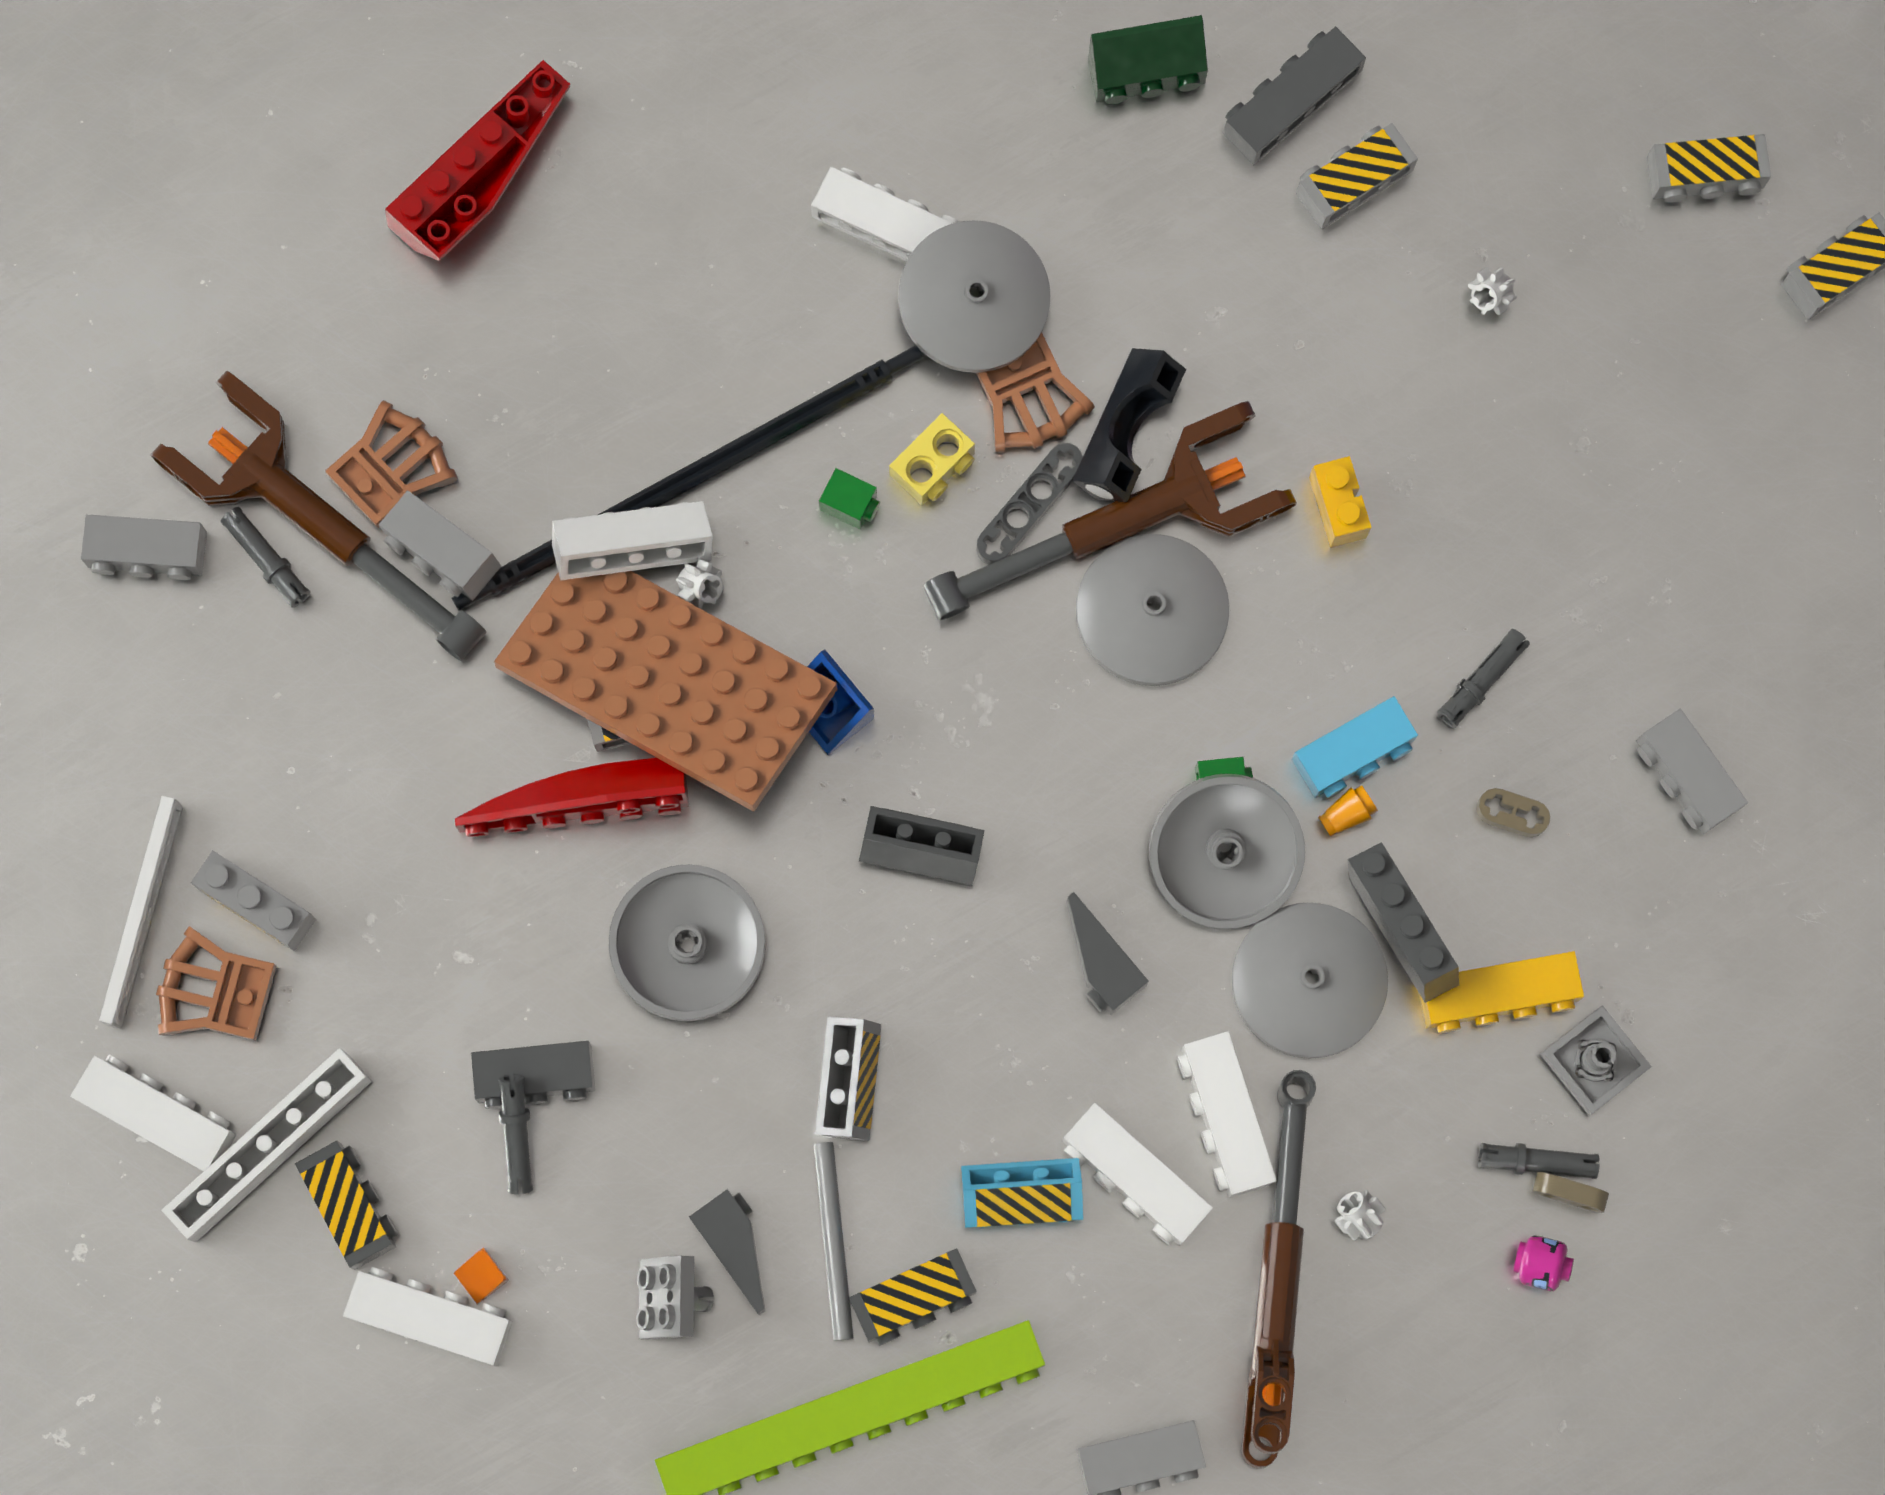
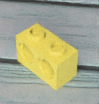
M941 413L889 465V475L921 506L929 499L934 502L946 491L949 486L946 482L956 472L961 475L972 465L975 460L973 457L975 454V443ZM944 442H951L958 447V451L954 455L945 456L938 451V447ZM924 468L931 472L932 477L926 482H917L911 477V474L916 469Z

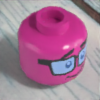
M1533 1235L1527 1242H1520L1513 1272L1519 1273V1279L1524 1285L1547 1291H1555L1559 1287L1561 1280L1569 1282L1574 1259L1567 1257L1568 1249L1564 1242Z

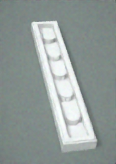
M161 796L99 1019L100 1022L107 1026L120 1029L124 1021L183 808L175 798Z

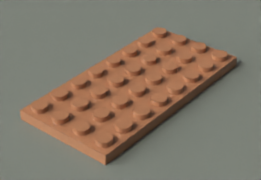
M632 571L560 580L558 572L494 661L496 668L753 812L838 690L836 682Z

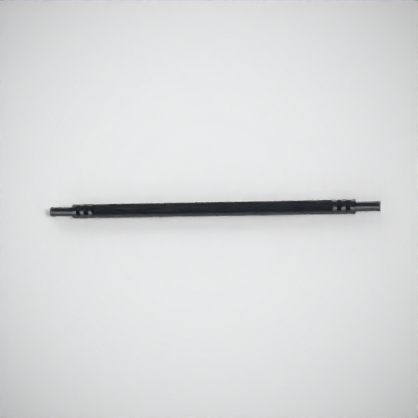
M915 345L886 362L881 359L598 515L607 512L616 513L638 510L645 507H658L892 380L893 374L923 359L924 356ZM552 540L502 566L473 601L462 593L458 597H452L458 611L491 593L496 596L500 592L509 589L513 585L555 563Z

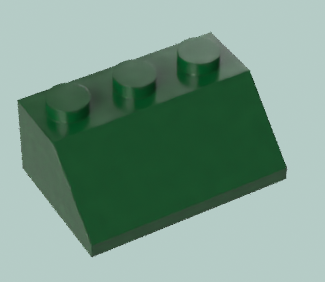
M1202 15L1091 34L1088 65L1096 102L1105 101L1107 104H1117L1131 96L1142 95L1144 98H1152L1163 94L1166 90L1178 88L1179 91L1186 92L1195 90L1201 84H1205L1208 67Z

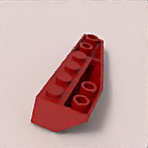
M542 60L385 208L387 226L414 251L440 261L493 211L569 90L570 83L547 62Z
M658 758L604 763L571 770L526 784L495 797L455 818V826L460 833L466 832L467 837H480L488 835L489 829L504 828L506 833H516L528 830L527 825L543 823V828L564 827L567 820L581 819L582 824H596L604 822V816L620 815L622 820H632L643 817V812L658 810V815H675L681 813V808L689 807L686 774Z

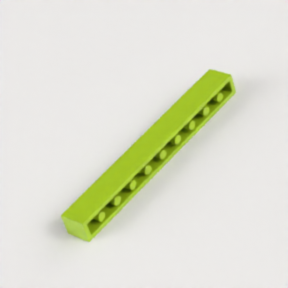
M1027 1320L655 1459V1463L667 1495H702L716 1489L719 1495H725L741 1489L740 1480L753 1475H755L757 1482L779 1474L777 1466L792 1461L794 1468L817 1460L815 1456L817 1451L829 1447L831 1453L834 1454L853 1447L852 1438L867 1433L869 1440L890 1433L889 1424L904 1419L906 1426L925 1420L929 1418L927 1410L941 1405L943 1412L965 1405L964 1396L977 1391L981 1398L1003 1390L1001 1382L1016 1377L1017 1383L1021 1384L1040 1376L1038 1369L1044 1367L1045 1362L1030 1321Z

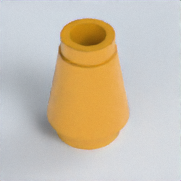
M1361 785L1354 790L1352 787L1348 789L1318 818L1329 835L1332 836L1372 820L1371 815L1376 813L1378 809Z

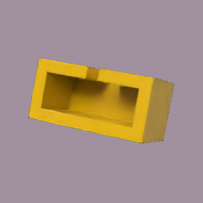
M1350 456L1314 465L1309 479L1330 548L1366 539L1372 527L1362 495L1356 497L1360 487Z

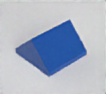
M823 650L807 667L836 682L838 690L820 714L809 733L828 755L874 719V708L829 653Z

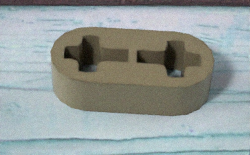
M1489 789L1482 794L1477 802L1476 810L1483 822L1525 837L1539 836L1550 823L1549 810L1543 803L1503 789ZM1496 797L1500 799V806L1511 810V812L1499 811L1496 816H1492L1490 814V807L1486 806L1485 802H1491ZM1530 810L1537 811L1536 818L1542 820L1541 824L1536 823L1533 828H1529L1526 826L1527 820L1516 816V812L1527 815Z
M1537 1172L1532 1192L1540 1196L1598 1213H1604L1609 1193L1604 1190L1543 1172Z

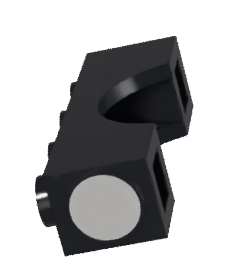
M1132 348L1072 481L1095 499L1127 502L1142 470L1135 463L1132 456V444L1135 434L1143 421L1153 411L1161 406L1172 403L1187 369L1164 350Z

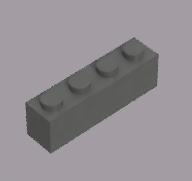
M1336 26L1327 34L1324 31L1318 33L1307 45L1309 50L1301 57L1293 55L1280 68L1282 73L1273 81L1269 78L1264 80L1254 90V97L1245 105L1239 102L1225 116L1227 121L1223 134L1253 165L1363 70L1366 57Z
M1381 842L1347 859L1350 881L1423 1001L1426 1003L1459 986V967L1383 843Z

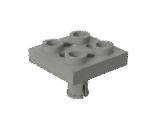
M1603 1005L1540 1054L1589 1116L1652 1067ZM1580 1040H1584V1042L1580 1044L1581 1047H1585L1588 1045V1047L1584 1051L1578 1048V1042ZM1576 1068H1583V1070H1578V1074L1582 1075L1583 1078H1578L1575 1075ZM1613 1076L1610 1082L1605 1081L1606 1078L1609 1079Z
M680 1255L640 1259V1269L637 1274V1284L640 1288L639 1309L636 1316L639 1339L693 1337L694 1311L708 1312L711 1310L714 1302L699 1300V1298L714 1297L712 1289L708 1286L694 1287V1256Z

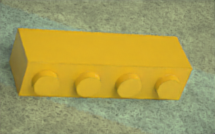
M1575 951L1460 971L1459 986L1426 1003L1421 996L1420 1000L1426 1029L1437 1027L1438 1033H1446L1461 1029L1460 1023L1475 1020L1476 1026H1485L1498 1023V1016L1513 1013L1514 1020L1536 1016V1009L1551 1007L1552 1013L1575 1009L1574 1002L1580 1001L1584 997Z

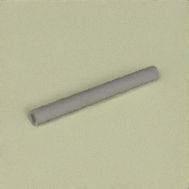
M833 1142L814 1144L833 1337L834 1341L853 1339L834 1146Z

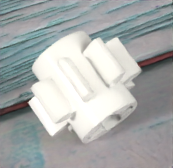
M1487 267L1477 273V278L1468 284V287L1472 289L1470 303H1474L1477 308L1481 309L1483 315L1494 309L1497 315H1500L1508 309V304L1517 298V295L1513 293L1515 279H1511L1503 272L1501 267L1493 274Z
M703 559L698 560L697 566L686 563L684 565L685 568L676 578L681 590L677 596L700 609L703 607L704 602L716 604V600L725 588L719 578L723 573L722 570L713 567L711 563Z
M1365 1190L1362 1194L1356 1191L1350 1192L1340 1200L1336 1208L1341 1216L1335 1220V1223L1344 1234L1347 1233L1354 1241L1358 1237L1368 1239L1380 1231L1384 1221L1379 1214L1383 1213L1386 1209L1377 1197H1372L1368 1190Z

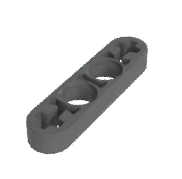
M1062 443L1055 446L983 530L977 539L976 550L982 562L990 565L1010 556L1073 482L1072 480L1083 458L1077 446L1071 443ZM1070 454L1073 456L1072 464L1074 467L1065 466L1060 471L1058 479L1063 480V482L1059 484L1052 474L1044 470L1048 468L1053 473L1059 465L1057 456L1060 455L1065 458ZM1040 480L1048 482L1053 489L1051 496L1046 499L1034 497L1031 493V487L1035 482ZM1014 509H1021L1027 513L1029 521L1021 528H1014L1007 521L1008 513ZM1001 525L1002 529L1007 534L1015 537V539L1011 541L1009 536L1006 535L1000 544L1002 553L999 554L994 551L989 555L986 553L987 544L985 541L995 542L1001 535V530L996 527Z

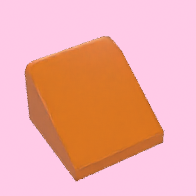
M485 1248L479 1250L454 1272L477 1305L509 1281Z

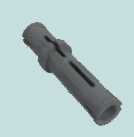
M240 507L231 509L234 513L233 516L227 512L222 517L221 524L229 530L264 572L263 578L268 584L273 583L291 607L299 605L298 598L304 602L311 592L292 572L291 563L276 553L242 512Z
M1511 629L1467 680L1462 679L1458 683V690L1437 711L1438 716L1442 717L1441 719L1447 725L1456 728L1476 704L1480 705L1486 699L1485 694L1491 686L1505 673L1517 657L1529 647L1530 642L1525 640L1526 637L1519 631Z
M513 1074L514 1090H511L509 1075H504L499 1078L502 1100L499 1122L504 1124L508 1176L507 1188L510 1194H519L518 1179L521 1178L522 1192L526 1194L533 1191L527 1130L530 1110L525 1108V1080L523 1075Z
M1481 1143L1478 1158H1482L1478 1161L1479 1168L1513 1170V1173L1516 1175H1523L1524 1171L1597 1179L1600 1164L1596 1163L1600 1160L1599 1154L1526 1148V1145L1522 1143H1516L1515 1147Z

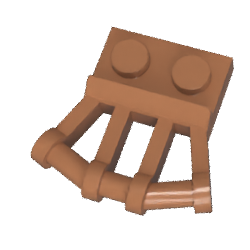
M1042 332L1032 347L1013 363L993 371L976 373L993 408L995 452H1005V448L1033 447V449L1043 446V441L1051 437L1061 438L1067 435V430L1084 413L1088 415L1095 408L1091 400L1061 373ZM1053 382L1073 401V404L1061 416L1045 384ZM1034 389L1050 421L1039 427H1036L1021 396ZM1011 400L1026 432L1004 433L1003 403Z
M384 400L378 406L362 439L325 470L329 478L377 528H379V523L407 490L414 495H418L436 487L450 485L458 480L455 470L450 469L442 449L443 442L437 436L432 437L424 429L425 423L419 417L412 418L393 409V404ZM386 422L401 429L380 449L374 452L372 446ZM414 439L420 448L392 471L385 461L405 443ZM430 458L435 474L409 484L403 482L410 473L426 459Z
M189 926L184 932L186 937L171 958L165 960L163 969L167 971L163 985H158L156 995L159 996L161 1024H158L159 1035H175L182 1032L209 1029L256 1041L276 965L225 952ZM201 946L222 961L220 971L187 964L186 962L197 947ZM184 974L217 982L213 998L178 990L181 975ZM175 1001L209 1008L208 1016L177 1021Z

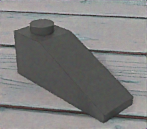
M1075 892L1068 896L1066 903L1086 986L1090 990L1086 995L1100 1012L1106 1009L1112 1015L1148 985L1149 980Z
M727 1189L690 1215L689 1218L757 1314L761 1315L765 1312L752 1223L747 1217L753 1211L740 1192L732 1196Z

